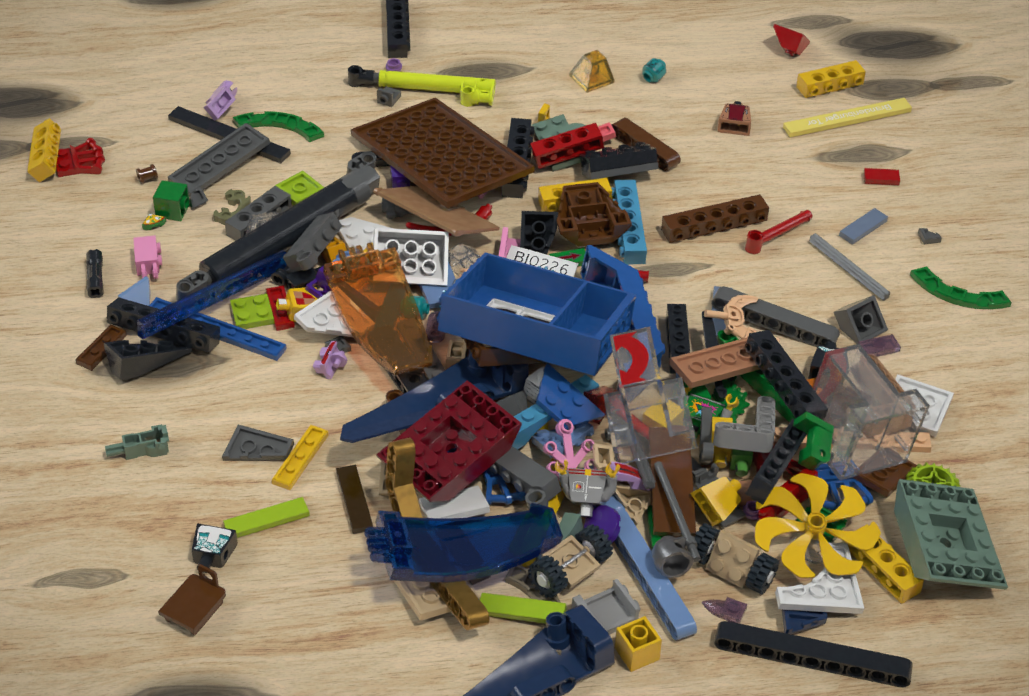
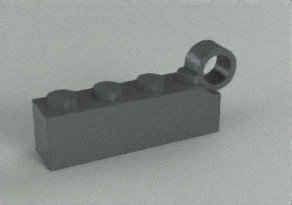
M334 212L317 216L284 255L283 259L291 272L308 270L317 264V257L342 228Z
M513 446L489 467L492 473H498L505 482H510L518 491L526 493L525 500L528 509L533 513L544 511L548 507V501L562 491L558 477Z

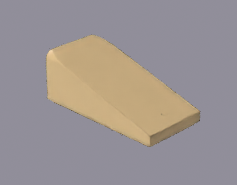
M449 340L445 369L467 357L468 349L465 341Z

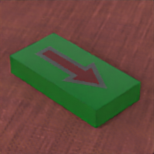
M584 248L551 253L549 255L579 263L578 266H582L586 251Z

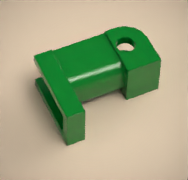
M805 412L794 419L793 425L807 433L806 447L799 452L798 464L809 470H815L821 464L827 463L831 458L834 426L809 412Z

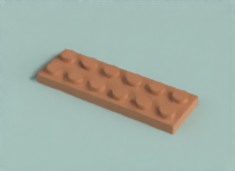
M748 337L670 358L669 362L670 366L689 388L760 370L745 349Z

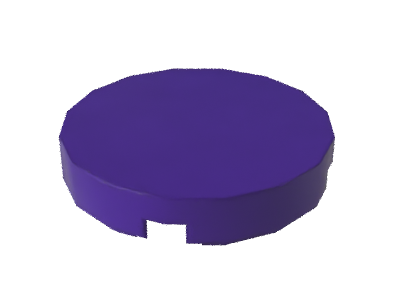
M600 505L593 509L591 518H586L584 528L591 524H594V527L597 525L599 530H604L605 535L608 534L609 537L607 539L614 542L620 533L619 521H621V518L614 508L608 505Z

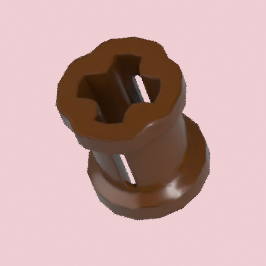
M150 164V167L141 170L139 168L136 169V175L140 184L149 179H158L154 164Z

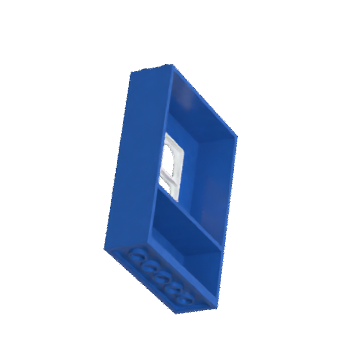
M485 252L459 279H456L452 286H449L444 294H441L439 299L441 310L437 316V323H439L438 331L595 376L615 350L613 336L627 334L630 330L637 294ZM496 308H502V309H507V310H510V311H514V312H516V314L510 313V312H507V311H503V310H500V309H496ZM527 315V316L535 317V318H538V319H542V320H545V321H549L550 323H545V322L538 321V320L531 319V318L524 317V316Z

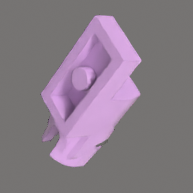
M224 81L213 92L203 107L214 121L219 119L236 100L234 97L237 93V87L231 90L230 87L233 84L231 81Z

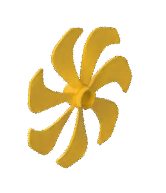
M800 473L790 478V482L801 485L807 491L811 504V513L809 515L796 497L783 487H774L763 505L756 501L757 510L774 505L787 510L802 521L767 517L759 520L755 526V543L765 552H769L771 540L780 534L791 532L805 533L790 543L781 555L782 564L799 578L815 577V573L810 570L805 562L806 549L812 539L819 540L823 564L829 573L842 576L857 574L860 571L863 562L848 560L838 554L823 536L825 532L863 551L871 550L881 535L880 529L874 521L866 529L860 531L826 528L827 523L863 514L866 505L856 489L841 485L840 488L843 492L844 500L834 512L825 517L820 511L828 494V484L822 478Z

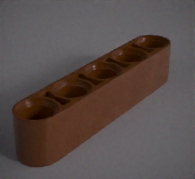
M624 117L612 124L616 133L615 138L622 143L635 146L637 142H645V144H650L651 147L656 148L658 167L663 171H668L681 162L678 152L628 118Z

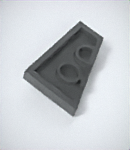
M238 424L222 455L223 461L286 460L294 446V439Z

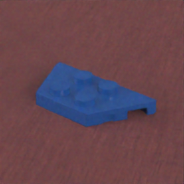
M549 363L546 364L535 402L557 423L563 419H568L573 423V426L587 424L591 420H601L605 414ZM564 424V428L569 429L568 426Z

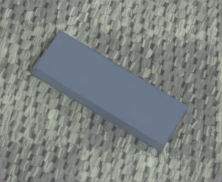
M874 208L842 229L839 236L853 245L886 223L888 216Z

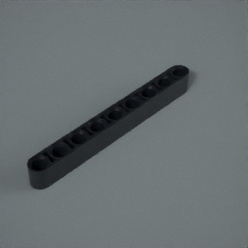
M721 621L717 626L714 645L723 651L903 688L911 684L913 663L904 657L730 621Z

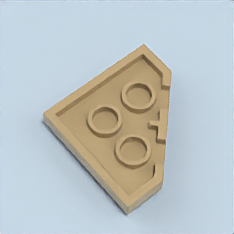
M411 568L394 573L393 580L420 621L452 612L432 587L426 576L421 573V570ZM468 584V586L471 588V590H472V591L475 593V595L479 598V596L477 595V593L475 592V590L473 589V587L471 586V584Z

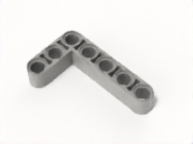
M767 396L758 397L755 425L717 422L714 431V445L728 449L762 453L771 452L775 434V399Z

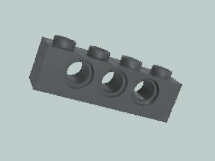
M274 186L225 221L226 235L236 241L291 208V195Z

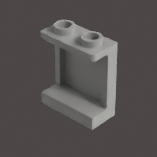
M618 579L613 580L612 588L586 600H583L580 594L572 598V608L583 605L609 635L616 632L617 627L639 619V603L632 599L627 587L624 584L622 585Z

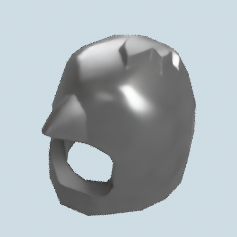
M664 536L655 543L652 549V558L657 571L661 575L675 578L684 575L690 570L694 559L691 553L685 550L686 537Z

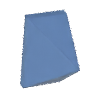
M145 276L119 294L118 297L149 306L151 296L149 278Z

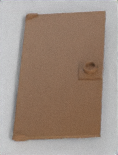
M418 186L386 189L380 187L373 190L375 195L398 205L456 237L462 234L498 231L500 228L465 210V207L459 204L446 208Z

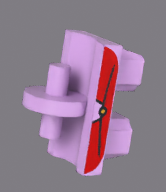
M331 341L328 347L321 348L320 357L322 360L315 361L313 368L317 374L324 373L326 379H332L336 369L346 365L347 357L343 351H339L337 348V341Z

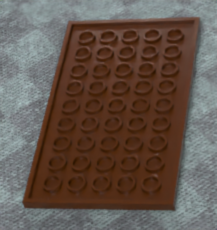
M436 97L350 129L352 137L446 208L453 207L463 201H468L473 197L497 189L502 185L535 172L534 165Z

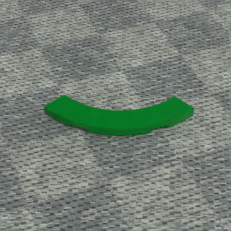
M264 111L265 114H254V112L233 117V122L238 128L245 123L253 128L279 127L298 133L308 142L324 137V132L317 125L304 121L302 117L293 114Z
M927 266L911 270L910 276L923 289L949 303L967 308L988 310L1011 307L1012 302L1003 290L979 292V294L969 293L966 289L946 285Z

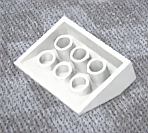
M375 228L373 233V282L447 286L449 232Z

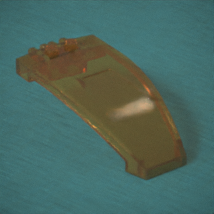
M370 242L367 243L368 252H364L361 245H357L356 251L354 247H349L350 256L347 257L343 249H340L338 251L340 260L324 264L323 273L338 311L357 343L374 361L394 375L432 366V344L429 345L418 307L402 270L401 260L396 248L381 251L378 249L374 250Z

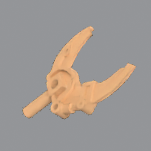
M737 295L724 306V312L705 310L704 317L724 319V324L726 325L724 329L725 334H732L741 339L747 338L749 333H754L756 330L751 327L746 328L743 325L745 319L741 308L748 304L757 303L758 298L749 295Z

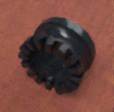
M278 268L271 275V279L276 285L283 286L286 284V275L289 273H286L284 269Z

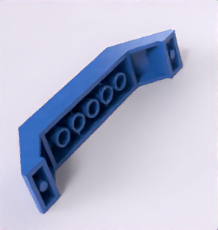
M587 245L580 271L583 280L637 294L631 328L628 333L636 332L632 337L639 340L646 347L649 361L645 371L640 376V378L646 379L645 381L622 385L621 377H619L616 394L625 405L656 377L657 371L661 367L662 355L665 354V344L661 341V333L656 326V317H653L652 305L648 302V294L644 290L643 278H640L638 270L592 245ZM625 349L629 363H623L622 371L627 372L632 364V356Z

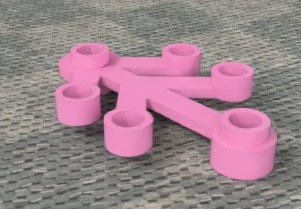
M563 419L556 424L555 429L557 434L563 438L565 456L557 450V445L553 441L545 443L543 451L551 455L555 460H558L563 467H565L564 460L566 459L568 461L567 471L569 472V468H576L585 455L593 450L592 445L594 441L591 439L583 441L581 448L574 456L571 439L574 426L570 420ZM564 424L568 426V430L564 428ZM586 443L590 444V449L586 447ZM548 445L552 446V451L548 450ZM589 459L584 463V469H591L588 463H592V470L597 469L593 459ZM552 461L546 465V469L555 474L559 480V472L556 470L552 471L550 465L555 467L556 462Z

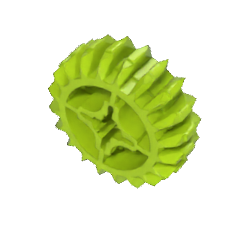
M925 462L923 466L918 464L916 468L912 467L905 479L948 486H961L959 485V479L956 478V473H950V468L944 469L943 465L936 466L935 463L929 465Z

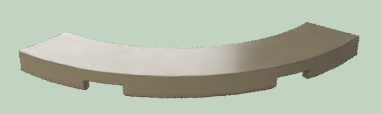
M516 563L512 564L505 577V583L520 589L531 599L560 602L557 595L552 598H546L545 595L539 594L540 590L536 591L535 584H531L532 579H529L528 575L530 573L528 569ZM556 650L557 654L561 655L562 651Z

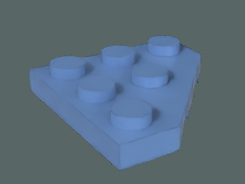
M590 423L574 426L571 433L572 446L581 445L586 440L585 436H592L594 434V428ZM546 429L539 430L537 434L531 437L532 443L542 452H544V444L553 441L557 445V450L565 455L563 438L557 434L556 429L550 431ZM551 445L547 446L548 450H553Z

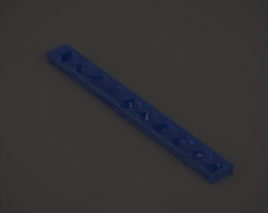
M281 250L138 319V336L145 339L271 277L276 269H284L287 264L283 257L287 252Z

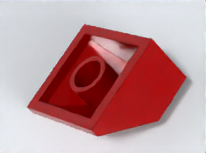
M774 24L773 28L785 53L794 56V54L800 56L810 44V40L802 33Z

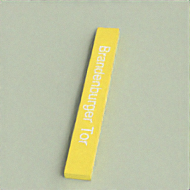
M905 98L785 122L783 123V128L789 137H795L909 113L912 107Z

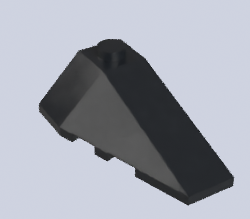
M522 211L520 247L547 255L557 231L558 212Z
M129 340L104 343L111 372L118 379L124 381L144 375L192 352L191 347L167 340H160L158 344L147 342V340H140V344H129Z

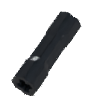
M95 249L89 250L86 253L87 292L91 298H100L104 294L102 280L103 256L100 250Z

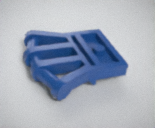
M852 461L821 464L815 469L818 472V477L825 480L828 484L833 502L825 500L824 508L836 510L842 502L837 488H840L841 485L856 489L866 505L873 503L874 499L871 493L862 483L852 478L855 472Z
M489 468L482 473L487 486L486 501L489 505L491 503H506V505L512 504V501H525L526 493L520 492L517 489L516 492L510 493L504 479L498 473H492ZM498 484L503 495H493V485Z

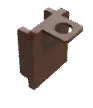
M201 564L198 565L199 575H190L158 611L159 615L164 617L167 622L170 623L172 621L186 628L194 636L223 604V599L226 597L225 589L218 584L217 573ZM204 572L209 573L212 579H209Z

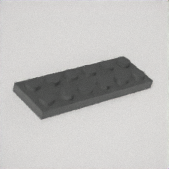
M245 123L169 175L168 181L187 184L190 197L191 192L200 185L202 190H204L269 145L270 140Z

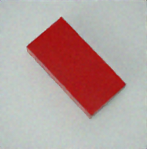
M864 168L865 184L900 185L899 170Z

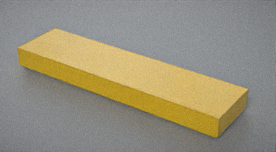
M310 425L272 478V484L291 490L329 436L328 431Z

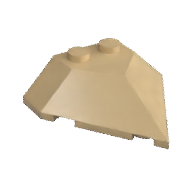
M595 443L592 445L594 465L598 470H605L606 466L612 461L632 466L638 470L633 456L613 454V446ZM648 452L646 454V457L650 465V457ZM617 480L614 494L627 511L633 523L637 525L641 516L652 502L651 489L650 491L631 489L627 481Z

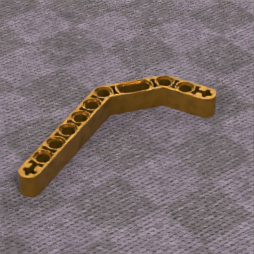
M406 438L389 442L385 484L404 550L466 630L488 625L490 618L486 607L426 532L413 485L416 453L413 440Z

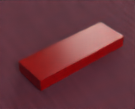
M284 285L266 288L276 331L295 328V323L289 320L287 311L277 310L276 308L277 299H286Z

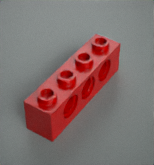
M596 123L530 143L538 169L578 157L580 154H584L586 150L596 151L604 148L603 137Z

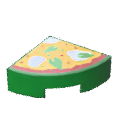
M149 213L142 224V229L152 230L153 227L159 225L161 227L167 222L166 217Z

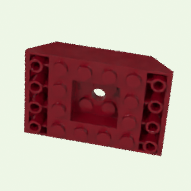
M467 380L393 441L411 438L415 444L414 489L429 502L450 501L511 449L522 424ZM388 445L376 454L377 458L386 465ZM452 448L457 449L454 453H448V450Z

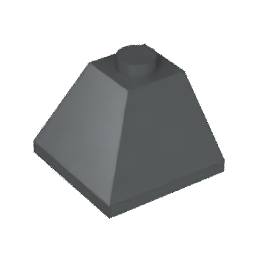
M875 295L834 311L840 329L858 345L888 330Z

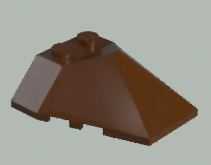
M598 182L563 186L557 226L560 235L577 247L613 243L632 227V223L626 210H622L618 206V202L616 200L613 201L609 197L610 194Z

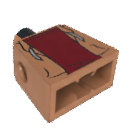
M735 101L733 104H725L719 117L718 132L750 136V107L743 105L740 101Z

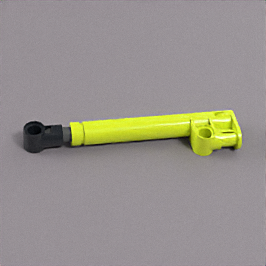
M352 65L348 68V84L351 87L379 83L380 87L461 93V104L463 106L470 107L479 102L489 103L490 106L493 105L496 86L495 79L380 70L379 73H376L375 70H364L358 65Z

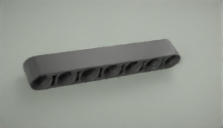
M722 286L715 294L712 306L716 310L724 312V306L733 297L748 294ZM758 299L757 303L748 304L741 308L744 312L745 321L815 347L819 345L825 346L827 342L836 343L840 336L839 330L832 325Z

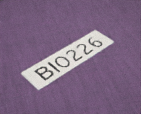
M511 245L506 257L507 259L536 267L541 266L543 269L545 266H548V270H554V272L574 277L579 264Z

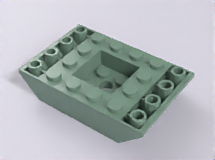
M899 479L894 513L914 577L935 582L1006 590L1008 585L974 489Z

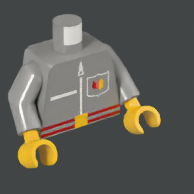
M565 459V467H560L557 460L555 470L559 472L560 485L567 499L571 500L574 505H581V517L591 518L593 506L604 505V502L609 501L615 493L617 487L616 474L620 470V465L617 464L615 470H612L610 462L605 470L569 468L568 472V461Z

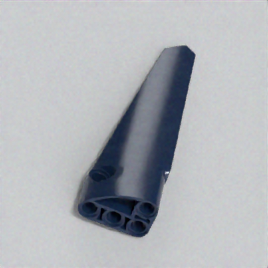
M469 350V356L437 376L390 402L344 424L340 441L355 443L409 428L467 380L493 401L524 390L525 382L529 375V365L479 367Z
M578 605L563 614L560 612L550 613L546 617L545 628L463 696H562L570 692L577 682L614 665V644L612 638L583 605ZM556 650H561V655L557 654Z

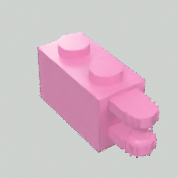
M156 235L133 238L137 276L142 275L143 279L148 274H153L154 279H157L158 273H160L159 266L162 265L161 254L158 255V253H161V244L156 242Z

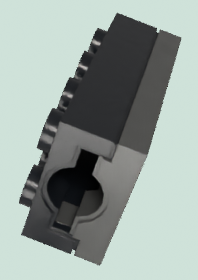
M637 142L635 146H629L628 144L619 145L616 149L604 147L602 151L597 152L595 150H586L584 154H580L582 175L591 180L658 169L657 150L651 147L650 144H645V142Z

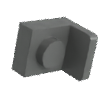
M385 87V89L378 88L377 103L393 107L401 97L400 90Z

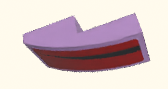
M611 462L610 467L612 470H615L617 464L620 465V470L616 474L618 481H627L631 489L650 491L651 488L646 489L644 487L639 470L623 463Z

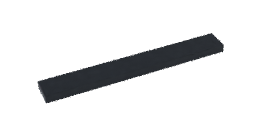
M179 106L168 115L169 120L219 140H222L236 130L234 127L216 120L214 121ZM270 142L269 145L256 154L282 163L291 152L288 148Z

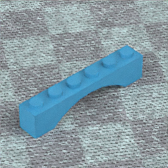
M584 375L571 383L593 404L597 402L599 384L589 376ZM537 404L515 415L514 417L521 422L522 426L512 446L518 450L526 445L530 438L552 417Z

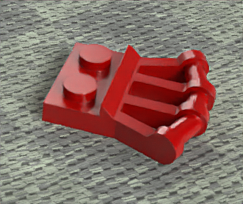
M88 138L85 143L76 147L70 145V148L59 149L56 164L58 178L76 174H101L102 164L105 162L102 147L98 146L93 138Z

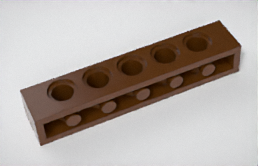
M761 194L662 216L661 230L668 242L673 243L767 221L769 206Z

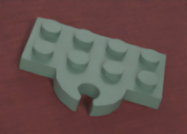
M564 114L532 124V126H535L534 133L538 141L586 126L582 123L568 124ZM578 156L550 166L553 171L580 163L581 159Z

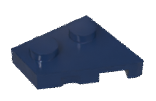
M782 609L784 633L793 634L823 625L827 621V612Z

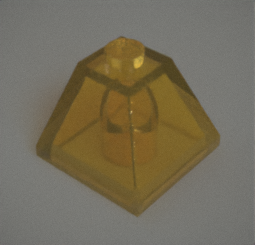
M598 50L584 54L569 72V76L587 93L610 85L615 81L606 57Z

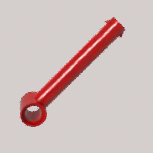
M800 211L799 214L763 232L758 230L749 231L745 250L750 254L760 253L763 243L807 221L810 222L813 217L811 211Z

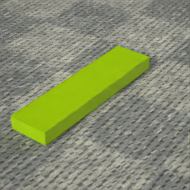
M300 497L223 520V524L227 529L236 530L237 538L308 517L310 513L304 498Z
M482 593L480 601L486 607L489 616L546 623V617L550 613L560 612L563 614L567 609L566 603L490 593Z

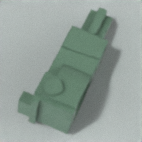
M166 425L151 426L152 430L122 435V443L105 446L107 457L125 453L126 460L145 455L150 457L167 455L169 452L167 443L169 442Z

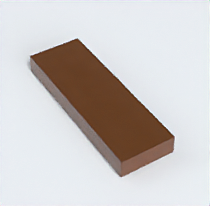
M110 324L75 359L76 364L92 371L107 356L104 343L123 340L127 336L126 330Z

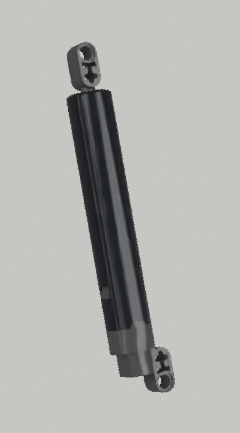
M368 151L353 158L348 162L346 175L199 263L198 271L177 282L176 300L181 304H188L205 294L208 287L217 292L221 291L291 248L317 216L334 212L336 217L340 218L368 201L373 190L379 188L380 176L375 170L376 155Z

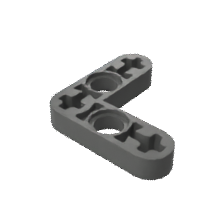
M702 407L700 465H710L713 461L714 443H711L712 407Z

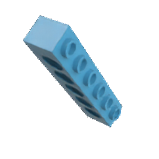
M614 180V187H611L613 201L616 200L618 206L622 210H626L632 223V227L618 238V245H621L619 248L620 257H623V261L627 265L646 264L647 248L636 180Z

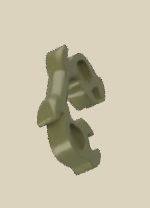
M230 189L225 193L229 205L235 206L239 204L234 212H229V209L225 207L221 208L222 212L220 213L215 210L213 213L215 222L225 225V221L251 203V197L245 198L244 191Z

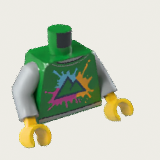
M683 380L680 383L682 394L679 395L677 406L685 410L683 427H689L691 439H696L700 435L702 407H712V417L730 418L733 413L731 411L732 408L739 405L737 397L733 403H730L731 394L726 396L727 407L726 404L692 393L688 396V392L692 388L683 387Z

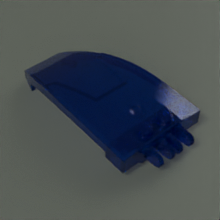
M531 503L530 509L527 511L471 518L400 517L399 512L378 511L375 521L376 527H369L364 531V535L367 537L368 550L371 552V561L385 563L390 580L418 582H457L495 575L538 557L561 543L563 538L554 509L536 503Z

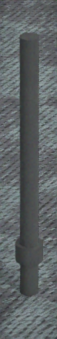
M658 461L654 464V467L681 534L687 538L685 549L691 553L694 562H699L701 558L696 548L697 542L695 537L691 536L662 462Z

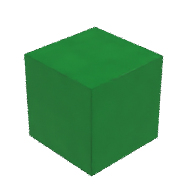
M162 180L153 196L155 215L181 222L190 205L187 184Z

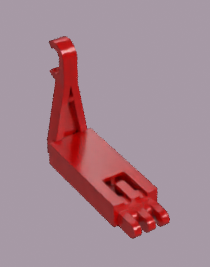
M793 459L785 469L792 476L804 473L818 477L816 470H809ZM790 480L780 486L790 491L800 504L809 498L804 487L792 483ZM766 506L759 510V520L767 517L782 518L789 512L778 506Z

